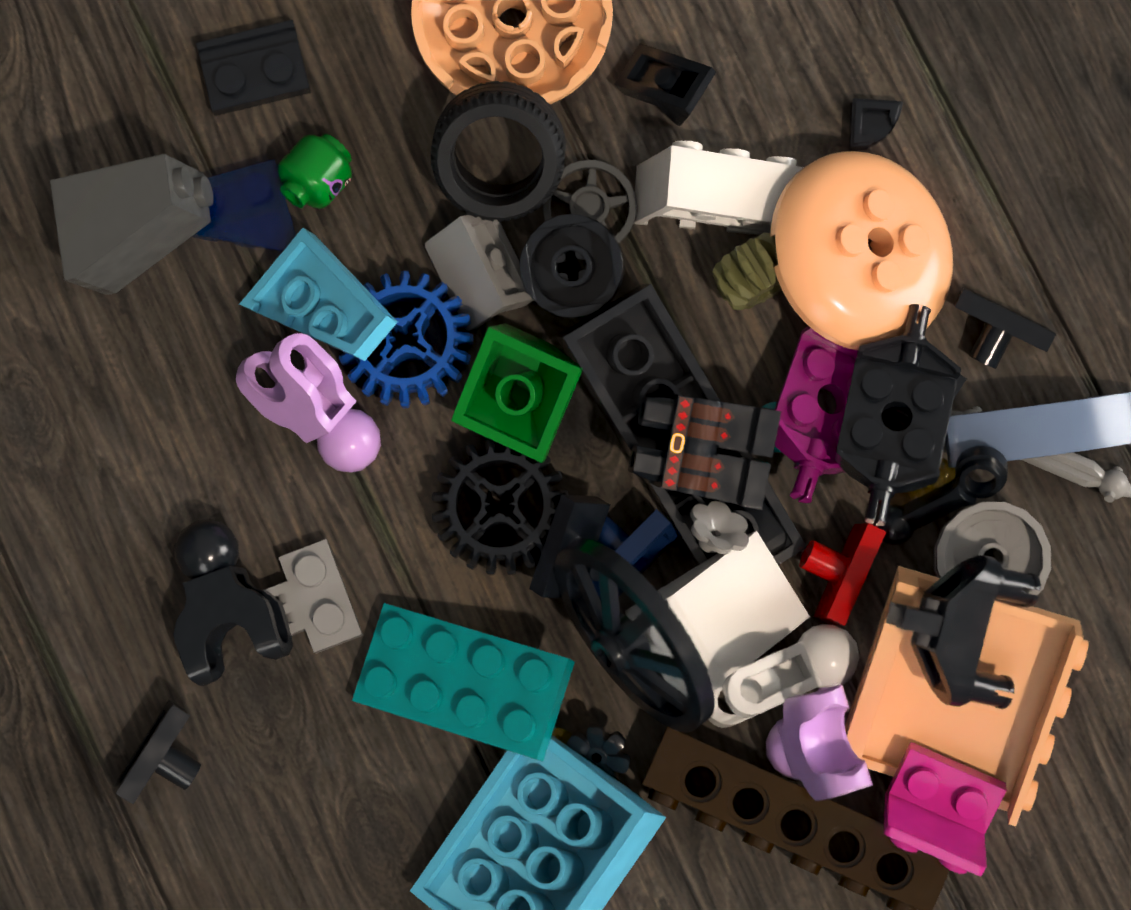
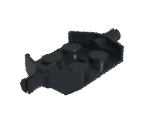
M911 304L909 306L905 332L900 336L859 346L834 458L850 477L868 487L867 493H870L864 521L873 524L877 506L879 505L877 526H885L887 524L886 520L890 501L895 493L915 491L937 482L941 472L939 468L957 380L962 369L927 341L925 332L929 314L931 313L929 307L923 305L918 324H916L920 304ZM891 407H898L904 410L910 419L909 427L902 431L888 429L882 421V412Z

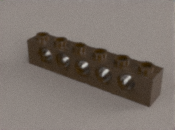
M670 727L665 729L641 785L651 789L647 797L648 799L676 811L679 802L697 809L698 812L694 820L720 832L724 831L726 824H730L746 832L742 842L771 854L774 845L793 853L789 863L817 876L822 867L840 874L837 885L863 897L867 896L869 889L888 896L885 907L892 910H933L950 871L939 862L938 858L920 850L912 853L897 847L884 834V824L829 799L815 801L805 788ZM694 767H704L713 775V789L704 797H695L686 789L685 777ZM743 788L753 789L761 799L759 812L749 819L738 816L733 808V798ZM794 809L801 811L808 820V830L798 840L788 839L781 831L782 817L785 813ZM840 831L849 833L855 841L853 856L843 862L836 861L830 855L828 847L831 837ZM887 853L896 854L903 865L900 878L892 883L883 882L877 874V863Z

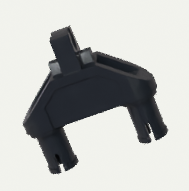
M978 555L959 563L928 588L922 596L920 607L891 602L886 623L913 631L910 643L921 670L934 694L944 704L961 707L969 702L994 706L997 709H1005L1011 704L1012 698L998 695L995 690L1014 693L1015 688L1012 678L1006 675L976 671L995 599L1020 604L1023 607H1031L1037 602L1039 596L1025 593L1021 588L1025 587L1041 591V581L1036 574L1002 568V565L995 558Z

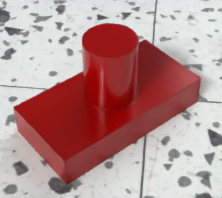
M869 523L854 524L842 553L815 540L809 542L802 554L799 567L829 581L813 617L830 625H846L886 531Z

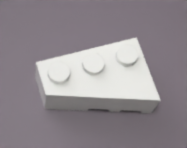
M675 141L670 147L637 165L635 182L637 211L634 224L648 225V220L659 216L680 219L679 228L695 229L696 222L725 226L727 227L726 232L757 235L770 233L773 213L783 189L793 176L804 168L796 166L797 161L789 157L774 156L768 157L766 161L751 159L750 153L741 149H722L719 153L703 151V145L694 141Z

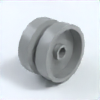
M980 502L957 512L941 528L933 548L934 572L938 578L943 577L959 563L971 557L983 555L986 550L993 548V551L999 550L1002 554V561L999 562L1002 568L1036 574L1041 581V591L1043 590L1051 571V546L1043 527L1026 510L1006 502ZM1021 588L1022 591L1029 594L1038 595L1041 592L1030 588Z

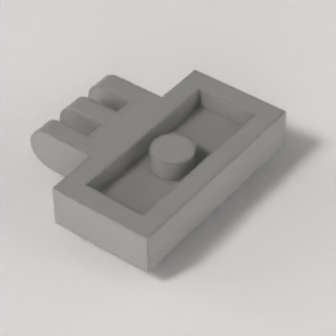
M327 539L278 557L287 581L264 591L271 593L282 603L291 636L306 631L315 654L364 636Z

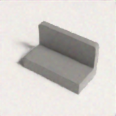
M471 215L460 216L426 241L425 248L441 281L448 286L447 293L449 298L459 296L462 300V306L457 311V314H469L471 324L465 328L466 331L477 329L498 313L524 307L533 301L524 288L520 275V262L498 220H482L480 217L475 218Z

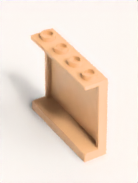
M898 566L845 724L846 736L850 746L858 758L866 761L868 769L893 777L910 742H913L1006 783L1007 791L998 809L1007 811L1008 824L1016 826L1021 811H1030L1035 801L1038 781H1034L1033 778L1038 764L1046 765L1050 759L1055 736L1049 733L1055 716L1063 718L1068 709L1072 689L1066 687L1071 671L1072 669L1080 671L1087 655L1089 642L1083 639L1080 620L1033 606L1023 607L1020 604L995 599L976 671L1011 677L1014 682V693L995 690L998 695L1012 698V702L1005 709H997L994 706L969 702L961 707L946 705L934 694L921 670L910 643L913 631L886 623L891 602L920 607L924 592L940 578Z

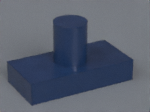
M656 509L630 536L607 516L598 542L615 550L616 553L642 574L678 538V535L671 522ZM592 580L601 601L599 581ZM617 586L619 597L624 591Z

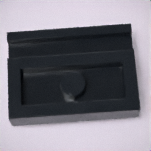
M293 20L196 43L214 116L311 93Z

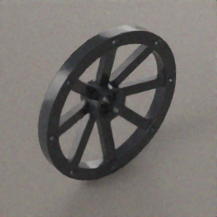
M578 539L563 549L555 560V576L560 595L576 629L608 675L641 709L658 722L673 730L692 732L713 715L715 706L714 691L708 674V668L705 666L699 651L685 627L670 608L668 600L663 599L649 581L627 560L616 553L615 550L590 539ZM586 566L599 572L601 601ZM617 586L641 609L642 613L634 620H631L624 614H620ZM652 626L660 634L674 658L651 651L650 644L644 634ZM655 672L683 679L688 697Z

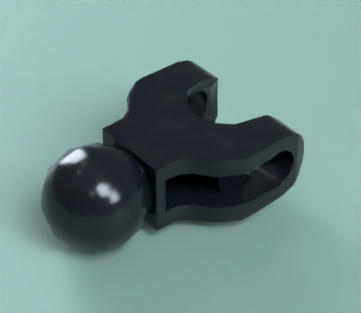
M213 519L197 520L183 529L174 545L175 562L182 573L191 580L183 583L186 603L185 608L178 616L173 635L183 667L189 679L199 686H205L217 681L222 676L225 670L222 643L227 632L237 625L245 628L256 651L263 657L277 660L289 655L293 642L284 607L274 595L256 588L251 583L246 568L235 567L239 559V542L231 529L221 521Z

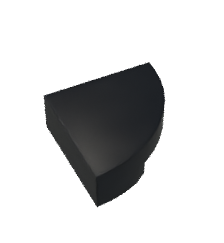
M853 98L850 114L849 151L868 149L883 141L895 127L901 114L903 101Z

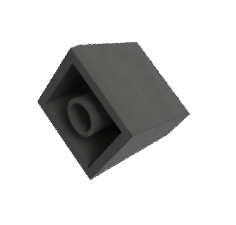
M166 154L50 180L64 281L105 295L119 292L211 222L209 206L213 204V191L208 178L204 176L203 172Z

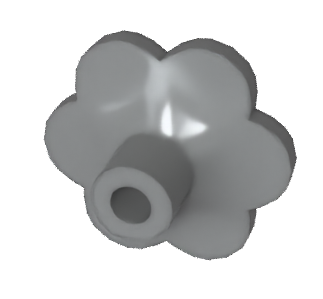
M712 501L708 506L696 504L692 508L690 517L694 523L691 527V532L699 540V546L702 550L708 553L727 554L731 549L742 551L747 547L749 538L745 531L748 528V523L743 516L731 512L729 507L720 501Z

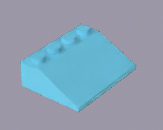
M551 736L543 762L508 750L506 751L410 892L432 910H602L667 817L627 786Z

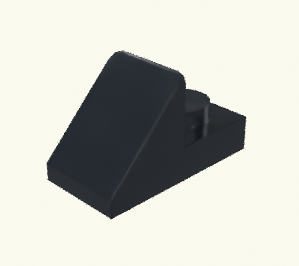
M640 43L614 85L624 95L659 107L676 125L681 126L695 108L716 71L710 66Z

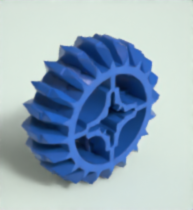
M401 271L400 285L392 286L389 275L383 274L380 276L383 290L376 293L373 286L368 282L363 286L384 308L400 302L421 304L419 308L415 307L407 316L395 318L397 324L391 329L395 333L399 332L406 335L410 330L414 331L416 328L417 332L413 333L415 343H418L419 349L415 346L411 347L404 344L395 351L393 347L398 346L390 331L385 337L386 345L380 354L381 360L376 367H373L368 359L363 361L345 352L339 355V360L342 365L358 363L347 376L351 383L359 382L368 377L362 388V393L366 397H370L381 387L380 402L382 405L388 406L392 401L394 392L400 393L399 401L401 407L409 408L411 404L410 393L418 392L419 400L425 406L430 404V398L426 389L434 386L441 397L448 394L447 387L441 380L444 376L457 383L461 381L462 374L452 366L454 362L462 365L470 364V354L459 350L458 347L473 345V334L458 332V330L470 325L471 319L469 314L453 316L462 306V300L459 296H455L443 302L448 292V286L444 282L439 283L432 292H429L430 277L428 274L423 273L419 277L417 286H411V278L408 271ZM434 313L442 319L447 329V342L442 356L435 352L433 347L424 340V334L430 326L429 320ZM408 361H417L425 367L427 365L431 367L430 370L416 377L396 378L389 376L392 370L396 372L403 363Z

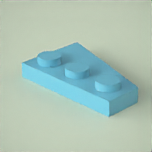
M305 228L299 231L240 302L241 306L306 334L363 361L370 356L397 324V320L319 238Z

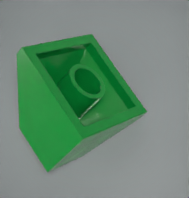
M504 323L488 327L451 421L543 463L546 460L583 368L552 344L509 324Z

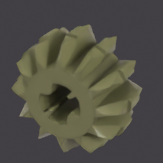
M762 233L758 237L750 238L746 243L736 246L732 252L722 257V260L715 265L712 271L718 291L733 310L751 309L759 303H764L772 296L778 295L782 290L774 270V266L778 265L775 237H770V233Z

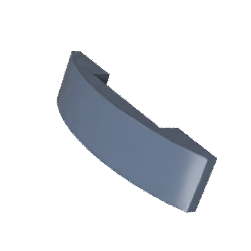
M1131 391L1002 410L952 415L949 419L945 439L948 467H956L959 455L966 449L974 446L994 448L1002 453L1006 461L1131 444Z

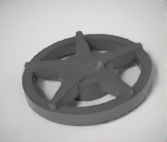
M582 160L564 167L560 182L574 172L590 169L587 186L578 189L573 195L555 190L549 200L543 204L544 220L547 221L552 218L550 210L552 197L570 206V214L592 218L606 227L605 221L608 218L610 209L629 203L627 221L621 231L615 236L619 243H621L631 231L636 218L637 202L630 181L616 167L602 161ZM596 170L613 176L622 185L627 195L608 198L603 190L596 187Z

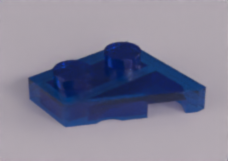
M275 159L208 178L213 191V204L209 206L211 222L194 234L193 238L214 242L221 240L232 242L236 246L253 249L259 247L281 252L294 239L296 231L287 199L280 191L282 181L278 175Z

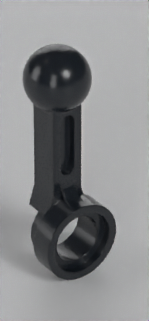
M974 446L963 451L956 461L955 478L952 481L902 506L890 505L885 526L876 525L877 514L874 526L886 531L883 542L890 545L903 544L912 537L915 530L961 507L975 505L976 498L983 499L995 495L1005 486L1007 481L1008 464L1005 457L998 450L988 446ZM983 469L992 473L994 478L987 482H977L972 480L967 474L973 470Z

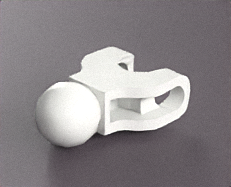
M829 624L812 626L802 634L798 643L731 673L725 679L724 684L714 690L715 706L713 715L708 720L717 727H732L784 703L786 698L804 694L817 687L822 688L833 684L844 685L852 678L857 669L860 658L857 642L848 631ZM722 690L725 700L734 714L725 713L718 707L717 698Z

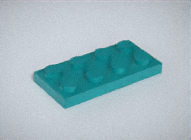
M384 603L352 701L543 762L575 661Z

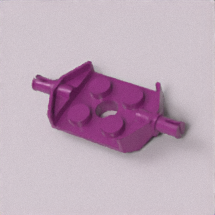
M809 326L804 328L800 334L775 410L781 411L775 446L795 463L794 468L799 470L790 497L794 500L799 498L798 501L802 503H811L819 476L822 474L846 473L834 458L858 350L848 349L825 339ZM820 389L828 390L834 396L837 404L834 414L826 413L819 406L817 396Z

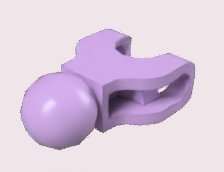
M303 333L289 335L279 341L272 352L261 351L241 362L236 374V383L241 393L265 418L277 425L292 430L305 443L317 439L318 452L327 465L337 471L352 473L365 469L376 459L381 447L379 428L372 417L361 410L351 409L356 400L346 390L343 384V375L337 362L313 338ZM292 350H297L303 356L305 363L303 371L295 368L291 363L290 354ZM256 367L264 369L276 383L273 388H263L259 385L255 377Z
M833 684L822 687L817 692L786 698L783 705V718L776 722L766 739V756L773 768L785 777L801 780L807 792L815 801L834 798L872 786L866 761L857 757L846 736L844 713L849 709V705L842 684Z

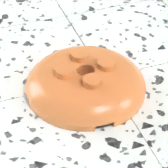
M412 0L411 16L415 41L425 64L436 79L456 96L462 91L480 83L507 81L530 88L551 105L574 92L598 66L609 42L613 7L612 0ZM518 9L525 14L526 18L518 27L514 28L500 21L499 17L504 11Z
M845 151L826 155L808 164L797 172L783 189L777 201L771 222L770 237H775L778 265L774 266V270L788 302L809 327L825 339L853 350H858L861 345L900 336L904 333L911 304H920L916 324H918L923 305L931 309L927 328L943 307L950 289L953 274V251L948 227L940 208L929 191L913 174L899 164L882 156L866 152ZM868 239L872 240V242L870 243L872 251L869 249Z

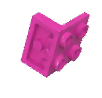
M910 742L885 793L884 834L897 847L912 853L920 850L938 858L943 866L953 872L966 874L969 871L982 876L987 867L985 833L1007 791L1006 783Z

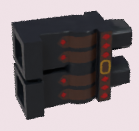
M669 393L668 398L642 397L638 424L662 429L658 449L633 445L628 471L645 479L652 480V485L662 489L762 510L771 464L760 460L718 453L717 449L720 447L772 458L781 411Z

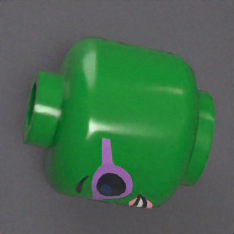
M309 134L303 136L277 166L279 178L283 183L280 187L281 193L290 203L299 208H303L305 205L317 209L327 207L352 179V168L349 164L352 161V157L349 151L337 139L328 134H322L321 136Z

